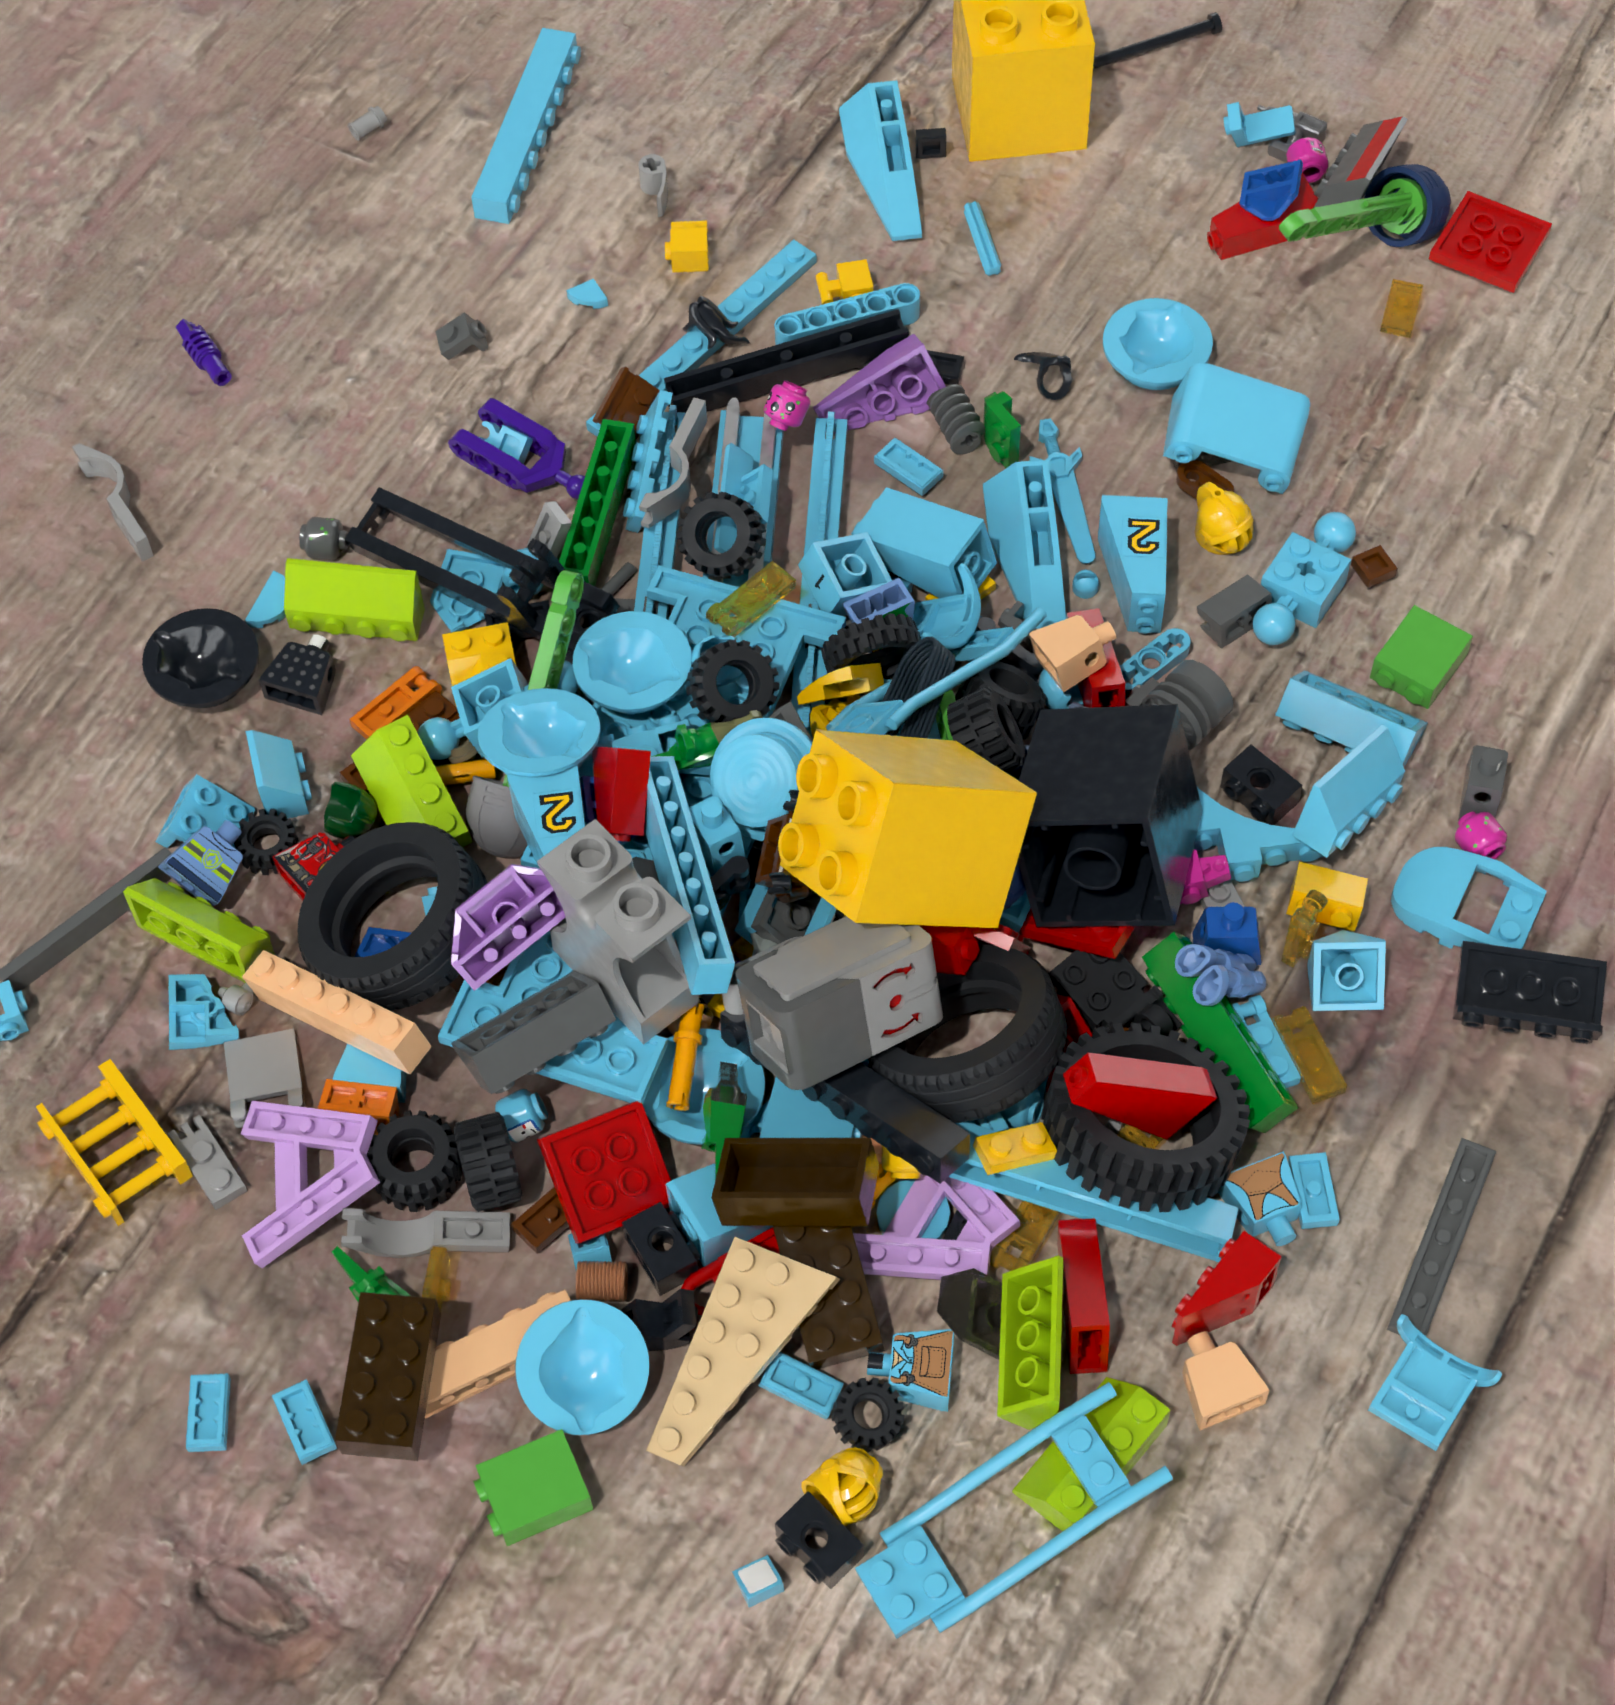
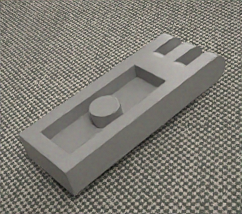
M197 1115L193 1120L199 1130L193 1132L188 1123L185 1122L180 1125L186 1135L185 1138L181 1140L174 1129L168 1132V1135L185 1159L190 1171L212 1206L217 1210L247 1192V1189L201 1116Z

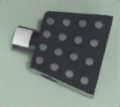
M316 634L312 635L307 646L296 642H288L259 679L264 698L322 715L336 673L332 655L327 652L330 642L325 637Z

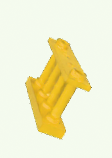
M109 1059L98 1066L104 1078L99 1082V1087L53 1117L42 1103L37 1105L36 1108L42 1118L37 1122L41 1131L48 1140L53 1137L56 1138L94 1191L97 1198L93 1200V1203L105 1219L111 1215L119 1226L124 1223V1220L117 1209L118 1205L163 1175L169 1177L173 1174L180 1185L192 1178L193 1175L185 1159L112 1060ZM117 1097L122 1104L118 1107L119 1111L70 1143L61 1130L62 1127L105 1099L109 1098L112 1100ZM134 1122L140 1129L136 1133L138 1137L91 1168H88L80 1157V1153L126 1123L129 1126ZM153 1148L159 1155L155 1159L157 1163L110 1194H107L98 1182L100 1178L145 1149L150 1151Z

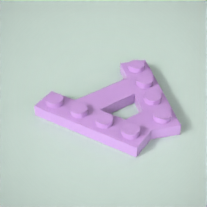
M259 1101L251 1102L241 1135L249 1140L275 1143L276 1211L242 1235L254 1264L264 1268L342 1211L343 1208L349 1206L380 1183L367 1157L378 1122L371 1115ZM307 1147L334 1151V1169L308 1187Z
M920 1173V1178L916 1179L883 1235L853 1233L864 1274L988 1283L992 1248L1019 1228L1020 1221L993 1190L950 1177L939 1184L929 1176ZM945 1197L967 1220L957 1240L921 1238Z

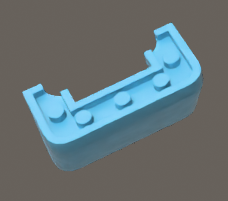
M1208 363L1194 364L1189 368L1172 397L1163 456L1180 463H1188L1197 459L1202 451L1260 469L1258 474L1259 484L1268 491L1283 494L1291 480L1309 416L1310 400L1302 393Z

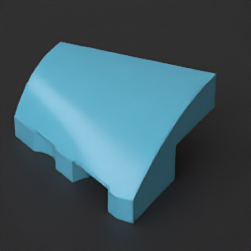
M205 974L169 975V1050L208 1047L238 1039L239 1031L237 1026H233L227 1017L225 1007L220 998L214 996L212 986Z

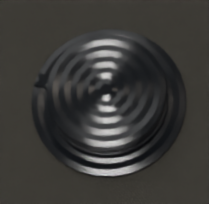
M195 609L170 618L154 631L146 643L142 666L148 684L161 698L180 706L210 708L229 701L247 685L259 664V646L253 630L240 617L219 609Z

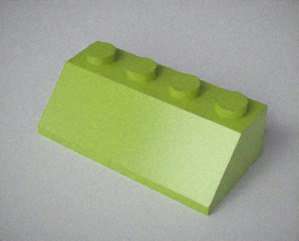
M287 558L284 611L289 628L303 632L309 630L328 632L333 635L351 634L364 638H390L395 641L418 640L425 607L417 571Z
M408 715L377 729L351 755L386 825L405 822L425 823L443 829L462 847L472 843L469 831Z
M153 878L128 886L123 891L139 928L244 983L245 980L242 976L263 950L275 955L270 936L266 931L257 926L251 928L243 924L231 912L225 911L222 913L214 909L202 897L197 896L193 898L185 894L184 890L173 882L166 884Z
M1059 1255L1002 1274L997 1417L1028 1430L1037 1427L1059 1411L1063 1257Z
M1106 1377L1098 1388L1109 1382L1116 1391L1117 1396L1085 1416L1125 1476H1127L1166 1428L1170 1409L1140 1386ZM1054 1441L1012 1490V1493L1062 1532L1097 1508Z

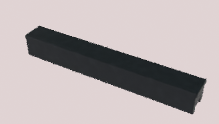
M899 309L666 377L664 378L665 391L673 393L670 405H676L677 412L686 413L693 398L705 400L706 411L709 412L728 406L732 398H737L739 402L769 394L774 385L783 384L784 380L799 385L863 366L866 362L873 361L888 348L909 337V331L902 323Z

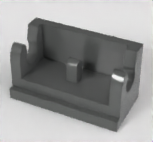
M1247 574L1197 606V613L1207 621L1202 623L1200 627L1222 649L1253 629V618L1256 612L1262 606L1272 603L1271 592Z

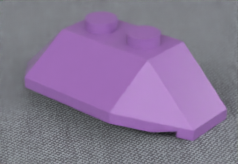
M511 864L455 909L451 965L474 991L565 918L561 903L540 868Z

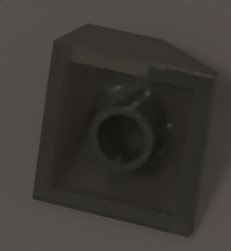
M975 1268L942 1276L937 1306L938 1314L959 1340L999 1360L1002 1283Z

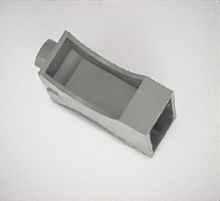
M596 819L537 861L539 868L555 891L565 914V918L549 930L553 950L573 971L575 970L598 982L612 1012L643 1045L699 1003V995H691L680 952L672 935L673 932L691 920V915L653 877L649 876L642 879L633 865L631 854Z

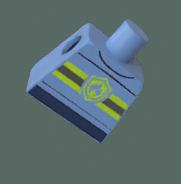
M228 820L223 822L216 833L209 827L204 826L169 855L158 868L195 897H202L212 906H215L222 899L243 859V855L232 846L242 831Z

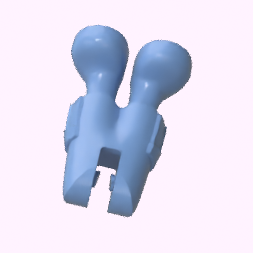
M1190 944L1180 949L1175 958V969L1178 974L1184 977L1199 976L1193 986V996L1196 1002L1201 1005L1213 1006L1219 1003L1225 995L1229 998L1257 995L1263 992L1267 985L1263 973L1254 971L1257 966L1254 959L1246 954H1233L1222 949L1213 950L1208 946Z

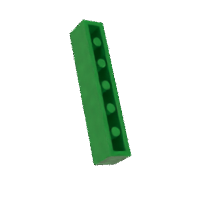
M608 419L602 420L573 514L572 524L559 560L565 570L582 574L584 582L593 586L597 582L632 465V453L636 444L634 423Z
M1173 932L1142 956L1148 967L1145 972L1149 979L1157 987L1160 986L1166 996L1163 1000L1169 1010L1175 1015H1179L1184 1023L1181 1029L1186 1037L1199 1042L1198 1047L1201 1053L1206 1048L1213 1051L1215 1056L1212 1062L1216 1064L1223 1060L1229 1066L1226 1076L1235 1074L1239 1079L1240 1083L1237 1090H1245L1247 1096L1245 1105H1249L1250 1109L1247 1119L1250 1120L1248 1129L1266 1133L1299 1107L1227 996L1225 995L1219 1003L1213 1006H1205L1196 1002L1193 996V986L1199 976L1184 977L1178 974L1175 969L1177 953L1184 946L1192 944L1188 937Z

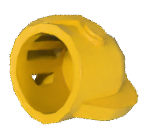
M1206 482L1200 486L1196 498L1198 512L1195 537L1197 542L1208 552L1218 555H1229L1246 548L1253 537L1254 519L1244 499L1233 491L1218 488L1211 482Z
M856 1447L848 1448L824 1461L819 1468L802 1482L801 1488L804 1494L809 1491L846 1527L848 1524L862 1521L874 1509L880 1493L883 1469L879 1462L865 1450Z

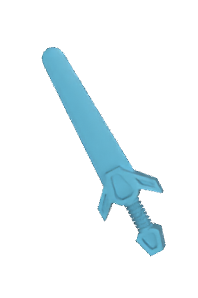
M1051 418L1040 420L1038 441L1045 443L1048 453L1046 460L1049 463L1052 491L1078 560L1084 564H1089L1095 559V551L1074 473L1082 461V453L1080 447L1070 456L1061 453L1057 442L1059 429ZM1029 456V461L1042 460Z

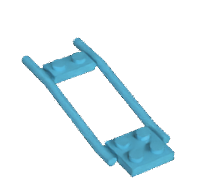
M1040 607L1036 608L1015 630L1013 627L975 631L966 644L957 649L950 650L955 655L956 661L967 660L970 663L907 699L904 703L902 700L881 702L892 681L890 680L846 706L826 726V729L828 731L884 735L892 730H897L917 709L1009 655L1047 617L1045 610Z
M1109 1382L1044 1421L920 1508L879 1533L888 1548L862 1563L855 1570L896 1639L930 1618L939 1633L943 1632L981 1608L1108 1519L1173 1480L1167 1467L1163 1466L1133 1486L1129 1484L1125 1474L1085 1416L1117 1396L1116 1391ZM1051 1436L1097 1508L965 1598L921 1525Z

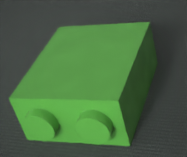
M1414 605L1375 657L1370 678L1380 686L1389 688L1404 696L1411 703L1419 704L1429 709L1468 655L1473 636Z
M562 1429L476 1465L480 1477L473 1481L481 1503L489 1500L493 1513L487 1515L495 1537L503 1535L507 1546L593 1510L590 1495Z

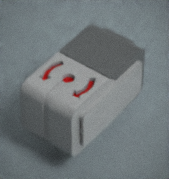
M847 916L803 937L790 938L735 964L728 991L722 994L724 1008L728 1013L734 1015L744 1014L753 1056L785 1086L793 1090H804L870 1058L872 1055H876L938 1024L943 1018L932 938L929 933L919 925L855 923Z

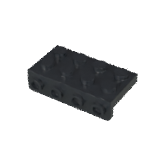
M1463 941L1460 951L1453 1019L1462 1020L1461 1024L1468 1027L1479 1028L1483 1027V1024L1498 1026V1030L1508 1033H1517L1520 1029L1534 1031L1535 1036L1542 1038H1555L1557 1034L1570 1036V1040L1576 1043H1592V1040H1598L1603 1031L1601 1017L1607 961Z

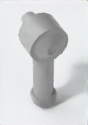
M246 982L242 986L221 987L218 991L225 1009L238 1016L244 1015L253 1003L254 992Z

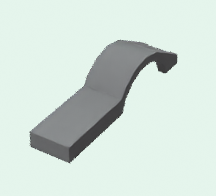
M693 398L669 446L671 467L680 473L678 480L668 489L657 493H646L639 506L640 511L646 512L641 521L642 527H652L678 510L688 499L691 488L688 459L707 423L705 400Z
M78 443L72 446L80 460L78 462L79 467L86 477L101 476L117 482L114 491L106 498L112 516L141 561L143 562L153 557L147 536L128 509L131 494L120 464L111 456Z
M343 1208L342 1219L348 1220L347 1236H342L341 1246L376 1256L392 1258L416 1257L432 1251L509 1252L510 1212L433 1211L430 1215L420 1219L390 1221L369 1215L364 1209Z

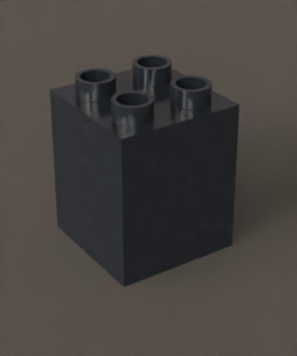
M1178 704L1040 710L1019 778L1021 783L1037 792L1017 860L1036 927L1175 925L1203 811Z

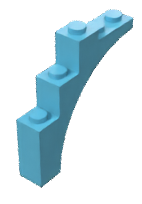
M1197 787L1203 811L1193 849L1206 850L1212 846H1217L1219 856L1225 855L1231 872L1230 880L1245 882L1259 877L1261 865L1264 864L1277 866L1289 861L1302 860L1304 862H1311L1324 857L1292 836L1295 828L1269 825L1246 818L1220 805Z

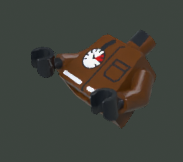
M792 789L789 790L791 800L786 801L783 805V809L788 811L789 814L768 820L755 884L770 887L768 888V894H774L782 903L804 899L813 891L780 866L779 836L783 827L792 821L799 790Z

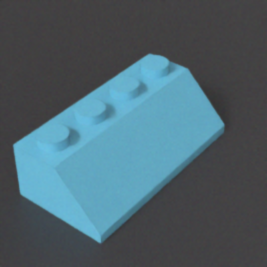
M1305 670L1290 678L1275 715L1282 718V723L1290 728L1301 730L1303 727L1313 731V736L1320 741L1332 743L1334 740L1345 745L1344 750L1349 753L1377 728L1384 725L1389 729L1403 767L1407 764L1428 722Z
M1381 725L1312 787L1292 836L1326 858L1337 848L1340 850L1344 849L1353 833L1360 834L1368 824L1371 817L1376 819L1385 808L1386 803H1394L1403 790L1400 782L1405 769L1389 729L1386 726Z

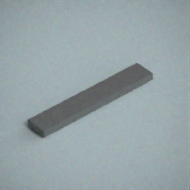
M166 847L160 850L1 968V983L10 980L15 992L23 990L129 911L130 907L123 893L128 886L153 878L164 883L169 881L171 877L159 869L158 866L172 853Z
M1461 1138L1388 1325V1331L1400 1335L1397 1330V1321L1400 1315L1403 1314L1408 1316L1412 1324L1423 1335H1427L1497 1151Z

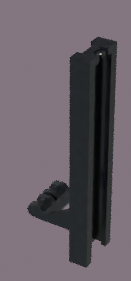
M380 487L371 498L373 504L357 528L352 527L344 539L355 552L388 568L417 571L420 583L504 623L508 622V625L541 640L547 617L538 614L529 604V601L540 584L554 589L557 577L560 572L565 570L544 543L532 538L527 546L529 552L539 559L537 560ZM389 513L511 569L509 577L520 586V589L516 593L510 587L501 586L497 593H493L374 537L367 531L369 528L374 531L379 525L375 520L377 517L386 519ZM584 582L580 602L608 615L615 614L620 605L610 593ZM572 631L567 653L573 655L576 644L583 634Z

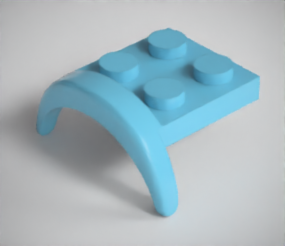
M964 563L958 566V572L963 582L964 594L916 602L914 606L913 620L916 623L921 640L925 637H934L949 651L962 647L968 642L976 630L981 613V599L977 584Z
M1401 1314L1397 1321V1330L1407 1346L1378 1391L1368 1411L1434 1451H1437L1474 1387L1493 1386L1498 1383L1503 1374L1499 1370L1484 1369L1452 1355L1423 1335L1412 1324L1408 1316Z

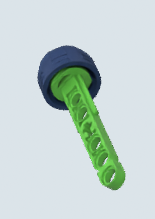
M1411 164L1389 167L1379 172L1373 178L1366 190L1364 199L1296 211L1281 222L1279 230L1288 242L1301 240L1303 237L1308 239L1369 227L1372 234L1389 246H1409L1431 239L1443 228L1450 210V192L1441 177L1434 170L1426 166ZM1381 225L1385 227L1389 232L1398 234L1404 239H1397L1388 236L1383 231Z

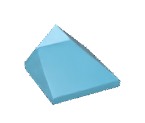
M1341 930L1314 940L1307 962L1312 1010H1384L1385 939Z

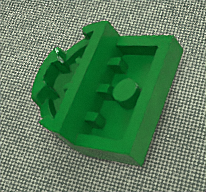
M1003 391L998 394L993 392L984 398L983 424L985 432L983 435L992 458L996 462H1001L1007 468L1013 463L1019 462L1021 425L1012 416V398Z

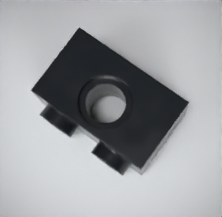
M1252 744L1223 768L1220 785L1229 798L1238 800L1249 810L1255 819L1264 821L1269 825H1275L1299 803L1303 786ZM1255 786H1258V787H1262V788H1264V789H1257V788H1254V787H1255Z
M661 1202L622 1222L624 1237L659 1296L682 1285L689 1275L698 1270L697 1261L701 1258L697 1248L691 1240L685 1242L680 1234L683 1228L677 1215L673 1210L667 1213ZM661 1243H669L672 1245V1247L667 1251H658L655 1249V1247Z
M809 1491L775 1523L776 1536L778 1537L775 1541L780 1549L789 1557L795 1554L805 1564L803 1569L806 1574L817 1584L823 1581L830 1589L864 1557V1544ZM816 1536L822 1537L827 1541V1544L821 1549H812L806 1543L810 1538Z

